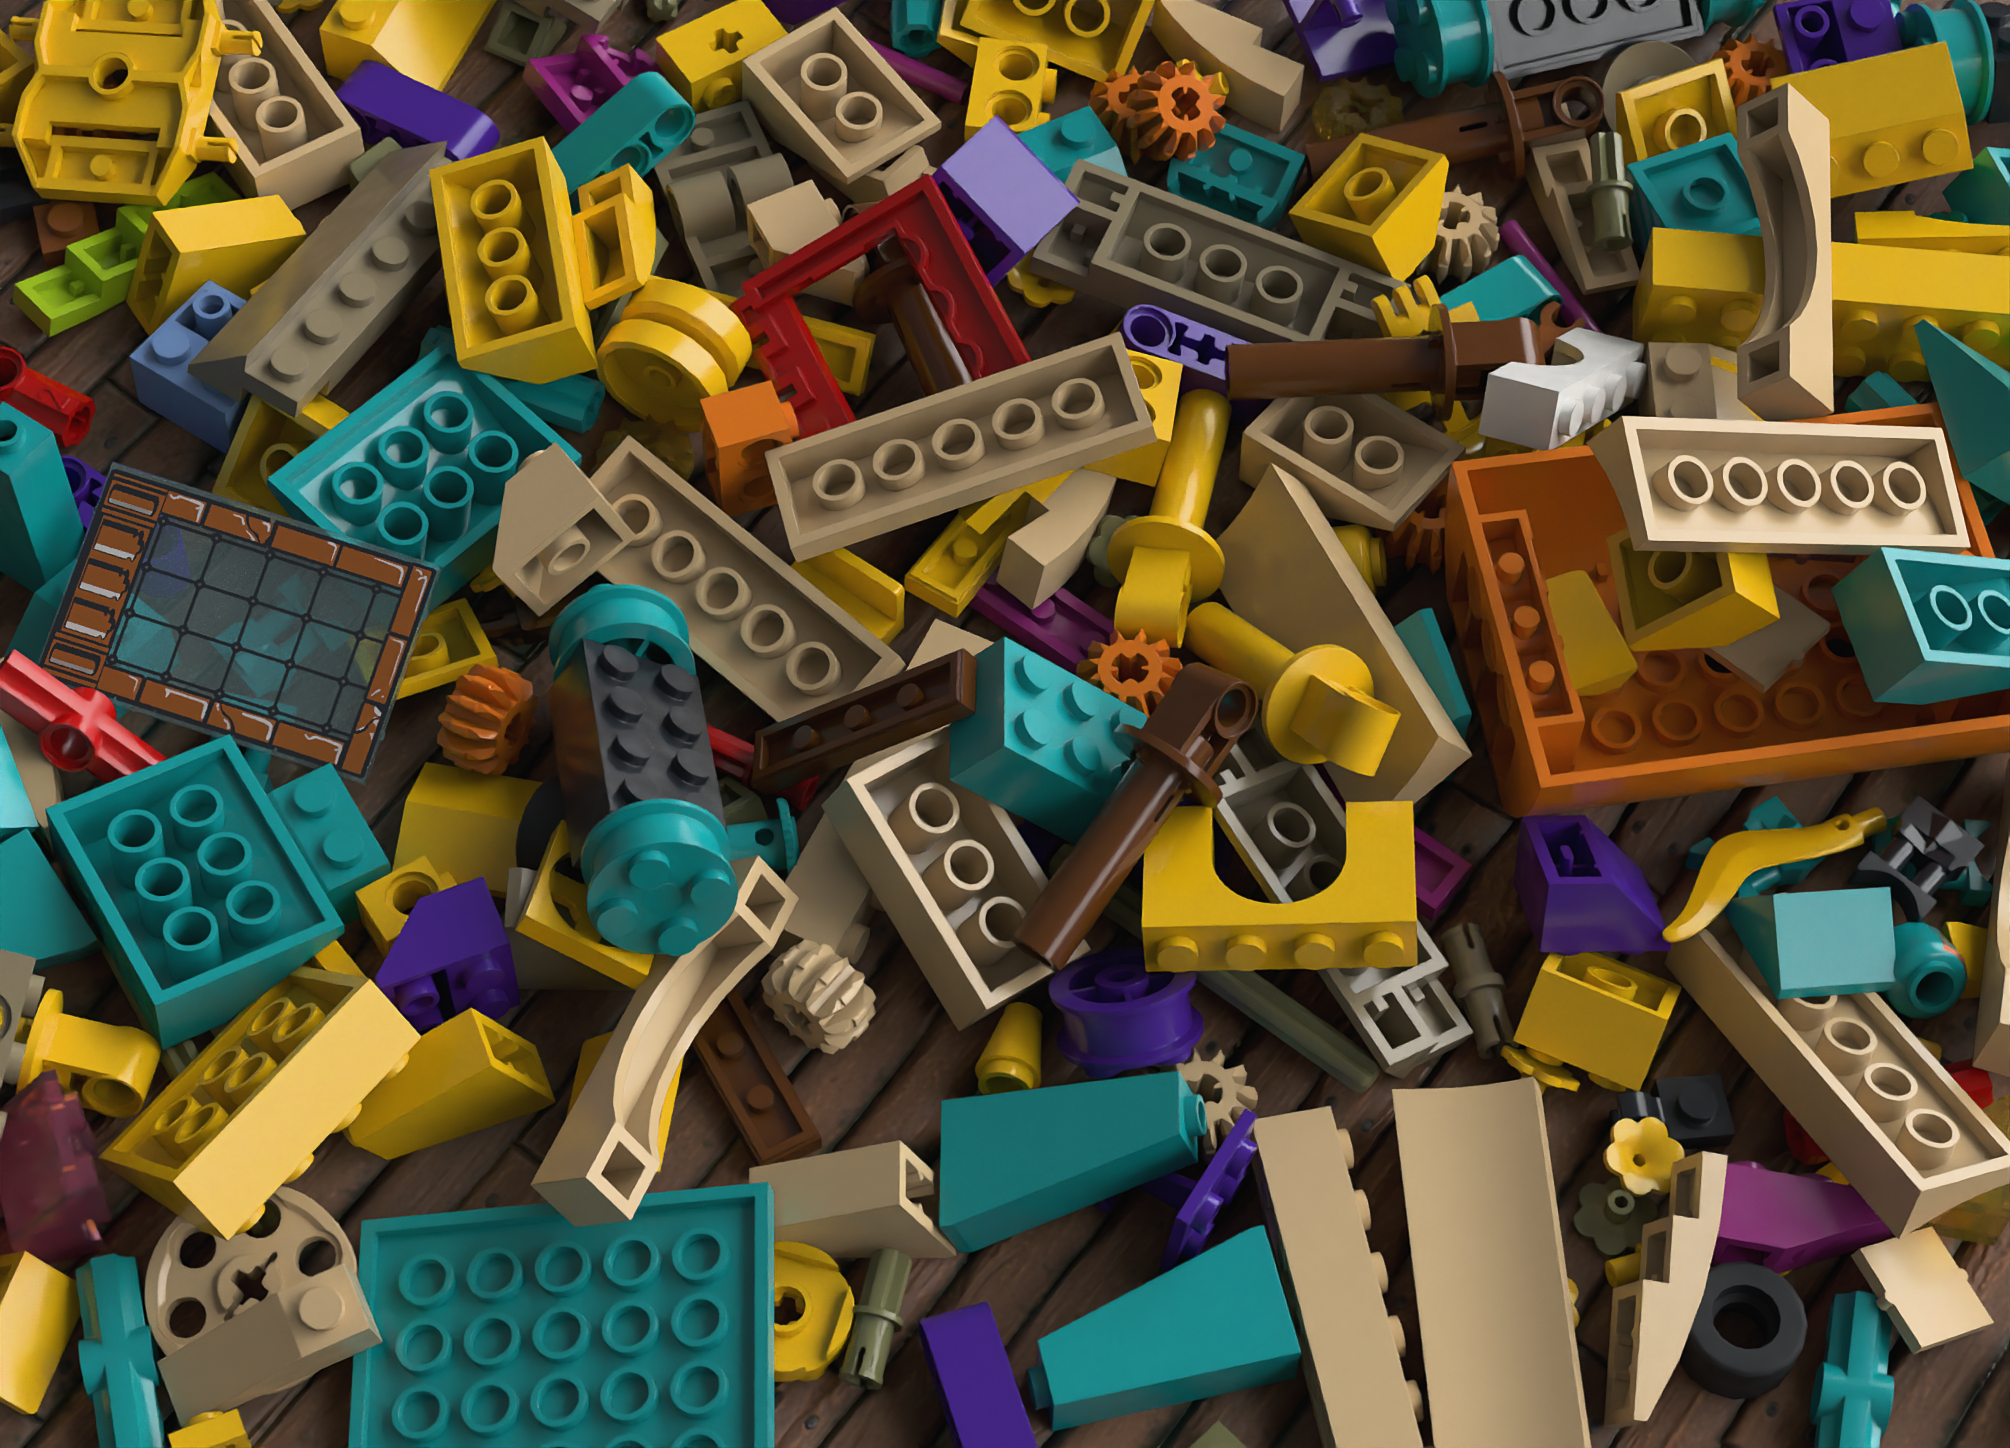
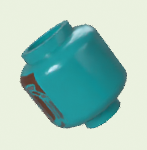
M1906 922L1894 926L1896 951L1894 977L1896 982L1890 991L1880 993L1897 1012L1912 1019H1929L1945 1013L1957 1003L1965 990L1968 974L1964 958L1938 929L1923 922Z

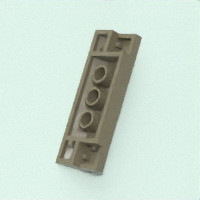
M447 141L389 151L188 364L187 373L239 403L251 392L294 418L298 416L318 392L327 396L443 267L429 170L453 163V161L444 157Z
M1079 158L1064 185L1081 202L1038 243L1032 255L1029 272L1130 310L1134 306L1142 304L1153 305L1253 344L1384 337L1372 310L1371 300L1382 294L1385 295L1395 315H1397L1399 311L1393 300L1392 290L1402 285H1406L1409 290L1411 287L1408 283Z
M1257 714L1249 729L1239 737L1212 776V780L1223 793L1222 800L1216 808H1212L1214 818L1272 904L1297 902L1322 892L1341 873L1347 852L1346 813L1312 764L1292 762L1274 750L1264 734L1262 720ZM1418 919V966L1384 969L1375 967L1324 968L1317 970L1383 1071L1400 1079H1404L1416 1066L1462 1045L1474 1033L1437 978L1449 964Z

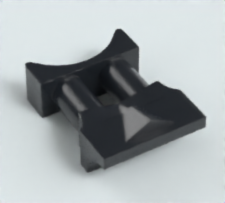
M1918 795L1892 828L1891 842L1879 856L1870 851L1856 867L1847 882L1849 885H1868L1876 888L1890 887V894L1901 906L1907 922L1920 923L1926 918L1937 902L1931 896L1944 883L1957 881L1985 845ZM1908 862L1919 869L1911 880L1900 873Z

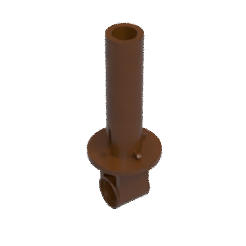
M1501 71L1491 72L1488 78V92L1486 91L1484 94L1485 104L1303 145V153L1307 159L1306 171L1309 184L1312 187L1360 133L1445 154L1449 166L1498 155L1500 164L1505 167L1510 180H1522L1525 173L1524 155L1529 154L1531 148L1583 138L1588 140L1595 133L1605 109V95L1602 88L1595 81L1583 76H1575L1511 92L1504 74ZM1571 100L1582 102L1589 109L1591 116L1584 120L1570 119L1562 111L1561 105Z
M882 200L846 206L842 214L843 223ZM896 235L869 250L865 255L869 263L870 275L865 277V280L858 286L852 298V305L858 318L873 324H894L925 397L972 382L973 380Z
M1444 303L1432 305L1429 315L1428 332L1423 329L1421 336L1226 345L1224 358L1225 385L1228 401L1430 391L1432 408L1437 421L1450 420L1454 401L1484 400L1488 374L1510 362L1546 365L1539 328L1532 320L1522 317H1511L1494 321L1451 323L1447 306Z
M1191 663L1183 667L1175 676L1170 689L1142 729L1129 724H1119L1112 733V738L1119 749L1131 760L1128 761L1130 767L1010 936L1011 941L1020 950L1046 968L1060 973L1179 801H1184V797L1208 808H1216L1223 798V793L1212 780V776L1239 737L1249 729L1255 719L1258 709V695L1252 684L1202 663Z

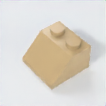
M554 442L546 450H540L528 456L519 466L517 474L505 483L492 570L540 617L634 540L636 535L590 479L564 450Z

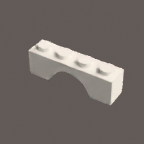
M1576 327L1556 338L1551 366L1510 362L1488 374L1478 434L1541 451L1555 449L1640 397L1647 378V365L1641 363L1645 344Z

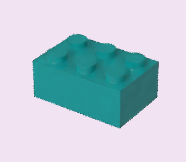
M1004 636L974 655L977 659L976 713L950 724L949 780L1075 845L1130 767L1128 761L1131 760L1116 745L1112 738V733L1119 724H1129L1142 729L1147 722V715Z

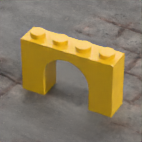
M1413 801L1346 802L1347 852L1341 873L1322 892L1301 901L1282 904L1253 901L1236 894L1225 886L1215 873V840L1212 808L1205 806H1176L1144 852L1142 937L1146 972L1170 971L1181 973L1186 971H1253L1263 969L1319 970L1324 968L1363 967L1384 969L1418 966Z

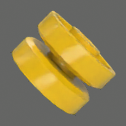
M650 279L645 282L644 286L634 291L622 311L619 323L612 326L596 354L598 362L596 372L609 394L632 414L654 426L674 432L696 433L701 430L699 400L728 392V388L734 386L753 350L749 333L738 317L717 298L693 285L676 280Z

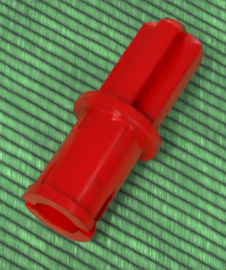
M707 726L715 770L741 781V785L752 791L754 788L752 786L754 745L715 727ZM818 775L770 795L776 798H784L787 803L803 811L814 796L820 776Z

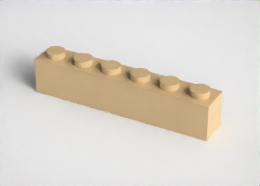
M935 619L906 671L961 648H964L974 656L994 642ZM948 725L854 761L842 783L853 775ZM824 813L797 860V865L793 867L785 881V884L799 897V900L773 950L768 954L779 957L782 952L786 953L794 945H798L804 939L816 942L819 946L823 943L830 945L835 954L841 958L848 957L850 963L856 964L869 939L870 928L867 927V924L876 909L882 912L885 910L830 819Z
M1331 1106L1256 1119L1249 1140L1258 1144V1147L1250 1161V1167L1279 1279L1301 1350L1300 1360L1323 1448H1434L1432 1445L1423 1447L1417 1425L1418 1422L1423 1421L1422 1399L1416 1381H1405L1399 1359L1404 1357L1406 1353L1404 1333L1398 1316H1388L1382 1294L1388 1292L1386 1267L1380 1252L1370 1253L1365 1231L1371 1228L1370 1210L1364 1191L1362 1189L1354 1191L1348 1169L1354 1167V1154L1347 1129L1336 1128Z

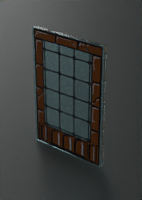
M112 462L97 505L93 509L92 519L54 621L48 629V637L37 665L70 689L87 687L103 693L112 701L114 706L217 739L230 734L236 745L313 770L332 763L340 778L366 786L379 746L385 738V729L423 622L428 617V608L442 567Z

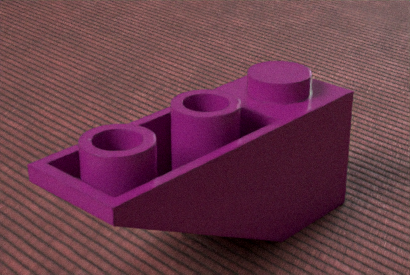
M1738 1161L1727 1163L1720 1227L1710 1267L1725 1262L1747 1261L1768 1267L1779 1274L1857 1251L1860 1248L1889 1240L1896 1236L1853 1186L1834 1183L1831 1178L1821 1174L1808 1173L1796 1176L1769 1171L1763 1165L1755 1162Z

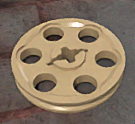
M280 1186L265 1201L277 1205L281 1211L279 1227L273 1234L266 1238L257 1239L250 1237L244 1232L240 1235H233L229 1240L214 1236L216 1253L213 1259L201 1268H188L182 1264L179 1257L180 1247L188 1236L202 1231L180 1216H177L165 1230L153 1251L145 1281L147 1318L151 1325L152 1333L162 1351L168 1356L228 1321L232 1315L235 1317L259 1303L257 1299L250 1298L243 1306L239 1304L244 1294L237 1285L244 1276L256 1280L262 1273H265L262 1285L269 1291L266 1298L282 1289L310 1278L300 1271L298 1261L304 1247L311 1242L321 1240L331 1243L336 1251V1260L333 1267L344 1263L358 1278L359 1269L355 1253L339 1224L313 1199L291 1188ZM190 1300L202 1303L207 1315L202 1330L188 1338H180L173 1335L170 1330L169 1321L175 1307ZM318 1371L311 1373L305 1377H302L298 1380H295L273 1391H270L264 1395L281 1392L291 1387H294L300 1384L301 1382L307 1380Z

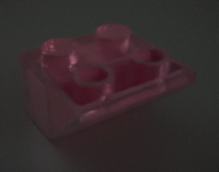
M56 1070L43 1072L0 1108V1111L8 1112L0 1141V1196L9 1242L14 1253L26 1251L46 1264H52L106 1249L101 1224L112 1221V1214L103 1181L98 1180L94 1164L95 1161H99L98 1148L91 1123L85 1119L79 1094L77 1091L65 1093Z

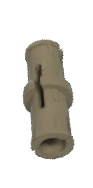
M1468 923L1466 929L1469 936L1465 938L1462 924L1445 931L1440 937L1441 945L1445 949L1456 982L1455 990L1452 992L1455 1003L1459 1008L1465 1009L1470 1027L1474 1031L1473 1036L1477 1045L1476 1051L1478 1056L1482 1059H1491L1493 1054L1490 1047L1494 1045L1497 1058L1503 1057L1500 1055V1052L1504 1045L1515 1049L1519 1046V1043L1513 1041L1515 1033L1503 1000L1504 991H1506L1504 979L1493 970L1482 938L1481 927L1478 924Z

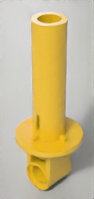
M1194 389L1186 392L1180 398L1173 423L1171 441L1161 468L1149 516L1138 517L1125 522L1114 531L1107 548V563L1114 577L1122 584L1116 603L1114 629L1116 628L1124 640H1133L1134 635L1142 627L1143 631L1147 634L1148 645L1165 639L1169 647L1181 648L1185 636L1189 604L1209 597L1218 589L1222 582L1225 571L1223 552L1217 542L1203 530L1232 417L1231 404L1224 396L1215 391Z
M1216 602L1201 604L1188 615L1183 640L1186 648L1213 668L1249 682L1254 686L1258 699L1263 702L1261 719L1264 734L1274 750L1286 759L1299 764H1318L1330 760L1359 774L1375 775L1401 714L1391 706L1374 699L1372 676L1361 658L1344 647L1332 644L1312 646L1295 654L1222 604Z
M49 989L45 993L34 1019L20 1017L14 1042L26 1044L16 1082V1114L30 1117L40 1098L92 1109L110 1117L126 1118L134 1116L140 1112L161 1056L160 1045L150 1034L134 1027L114 1026L63 1014L62 991ZM0 1013V1028H1L2 1016H1V1013Z

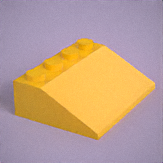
M300 966L243 1009L98 1158L109 1169L200 1231L229 1240L233 1235H240L249 1230L261 1218L265 1211L263 1203L282 1184L294 1181L309 1168L314 1159L312 1152L330 1133H337L343 1130L355 1120L362 1109L360 1102L378 1083L389 1081L405 1067L409 1060L407 1052L422 1037L370 978Z

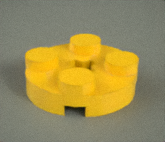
M794 1241L774 1242V1306H780L784 1297L793 1298L796 1300V1311L803 1314L798 1321H790L788 1325L774 1323V1381H813L825 1374L829 1364L842 1354L849 1342L854 1324V1313L852 1312L854 1297L850 1285L848 1287L846 1279L839 1272V1266L827 1253L805 1243Z

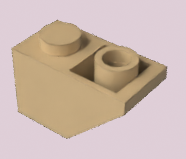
M812 179L747 205L748 241L765 269L843 224L841 214L835 202L831 198L824 200ZM862 255L800 292L853 306L852 298L854 292L865 280V277L870 275V267L866 255Z

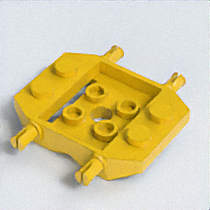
M46 0L43 3L40 19L18 16L11 18L10 22L13 24L9 25L11 40L14 42H34V76L21 94L14 124L0 123V147L17 148L32 187L41 198L165 207L196 169L197 163H201L202 160L236 162L237 157L235 154H238L236 138L206 137L203 135L221 57L226 56V54L259 56L261 53L259 48H262V36L259 31L227 30L221 21L215 0ZM118 69L128 70L127 78L120 86L114 89H103V82L107 76ZM53 126L79 128L83 131L95 129L131 131L140 135L159 133L158 141L53 135L52 130Z

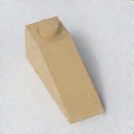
M342 1263L272 1294L161 1359L157 1364L180 1425L183 1428V1425L189 1419L209 1411L225 1412L378 1345L383 1341L358 1278Z

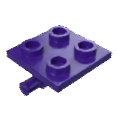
M1282 0L1318 82L1395 66L1394 54L1395 50L1399 47L1395 39L1394 26L1387 16L1385 0Z
M1245 1108L1199 1182L1172 1172L1137 1186L1179 1211L1159 1267L1161 1270L1168 1272L1174 1269L1183 1255L1190 1259L1199 1255L1215 1225L1212 1224V1221L1221 1205L1224 1204L1228 1207L1245 1181L1248 1171L1245 1169L1258 1147V1144L1249 1140L1257 1115ZM1119 1194L1100 1201L1098 1210L1109 1212Z

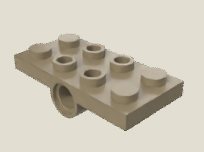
M748 100L695 114V125L689 136L650 170L700 287L737 298L746 295L741 284L765 270L748 241L747 205L794 186L785 159L780 153H772ZM798 292L797 294L793 295L792 298L807 293Z

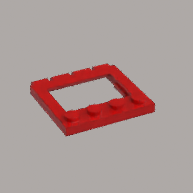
M928 173L743 282L741 286L746 295L737 299L728 307L749 333L751 345L769 338L770 342L755 350L753 356L766 381L771 380L777 397L796 390L797 394L784 402L789 401L794 410L799 429L797 441L857 421L792 296L861 257L869 250L895 235L973 381L1032 361L937 183Z

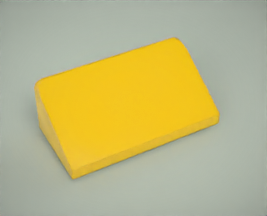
M1584 570L1570 571L1544 580L1549 590L1547 598L1557 633L1563 639V654L1573 690H1577L1579 696H1599V694L1621 687L1636 672L1638 665L1587 572Z

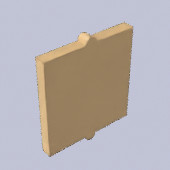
M1774 584L1780 620L1726 647L1699 648L1761 693H1764L1789 668L1792 666L1800 667L1803 664L1804 654L1829 632L1831 623Z
M1932 1226L1911 1232L1899 1240L1895 1237L1860 1248L1851 1255L1877 1296V1306L1887 1312L1913 1354L1985 1330L1994 1323L1968 1283L1967 1272L1957 1266Z

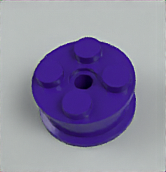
M1125 947L1102 951L1078 959L1065 966L1060 973H1056L1053 976L1048 988L1051 1002L1055 1007L1062 1010L1064 1026L1057 1035V1045L1060 1054L1067 1061L1084 1067L1085 1074L1093 1078L1111 1077L1126 1069L1141 1068L1154 1064L1173 1065L1187 1060L1191 1056L1190 1048L1199 1041L1204 1031L1202 1015L1196 1008L1191 1006L1189 990L1196 981V971L1181 973L1170 971L1146 972L1144 947Z

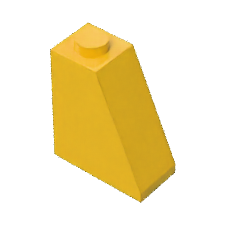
M279 194L152 212L127 294L126 303L150 337L209 279L246 301L251 298L249 291L268 280L305 241L307 233L304 231L301 222L294 217Z
M469 1008L423 1034L422 1038L407 1052L409 1060L405 1067L389 1081L378 1083L360 1102L362 1109L359 1115L342 1132L355 1147H362L386 1160H391L544 1109L556 1101L536 1046L473 1008Z

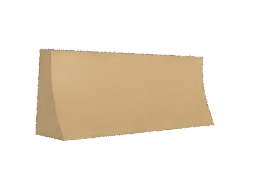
M1119 331L764 453L790 549L798 563L1158 440L1121 332Z
M1621 416L1586 442L1615 490L1626 519L1634 551L1872 555L1880 547L1960 554L1971 547L1942 428Z
M630 435L624 439L590 478V481L636 535L634 540L598 568L596 572L612 585L643 586L658 591L671 599L679 607L686 619L689 630L690 650L775 722H781L905 672L908 668L897 653Z
M1270 463L1256 490L1242 511L1216 540L1225 558V571L1219 588L1235 614L1295 654L1312 646L1332 644L1344 647L1362 659L1372 676L1374 699L1400 712L1401 716L1374 776L1359 774L1330 760L1322 763L1345 802L1413 801L1414 805L1469 759L1472 753L1306 485Z
M1723 911L1704 930L1690 938L1671 944V951L1668 952L1664 962L1667 969L1898 1240L1949 1209L1982 1193L2010 1184V1141L1876 992L1777 999Z
M1534 1077L1468 1087L1392 1089L1434 1448H1591L1541 1087Z

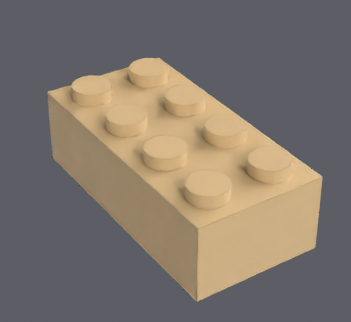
M950 725L846 779L821 806L957 1030L961 1031L1050 980L1057 972L1046 968L1029 957L1010 939V936L1049 881L1005 809L949 780ZM1085 939L1079 944L1065 966L1080 959L1091 950Z

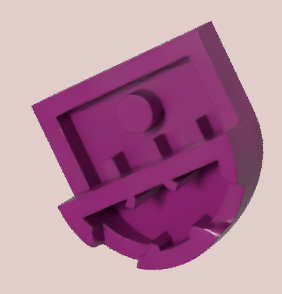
M584 34L581 35L575 53L528 59L522 78L569 135L638 75L646 72H657L666 79L662 69L649 55L638 48L634 49L632 55H628L609 48V37Z

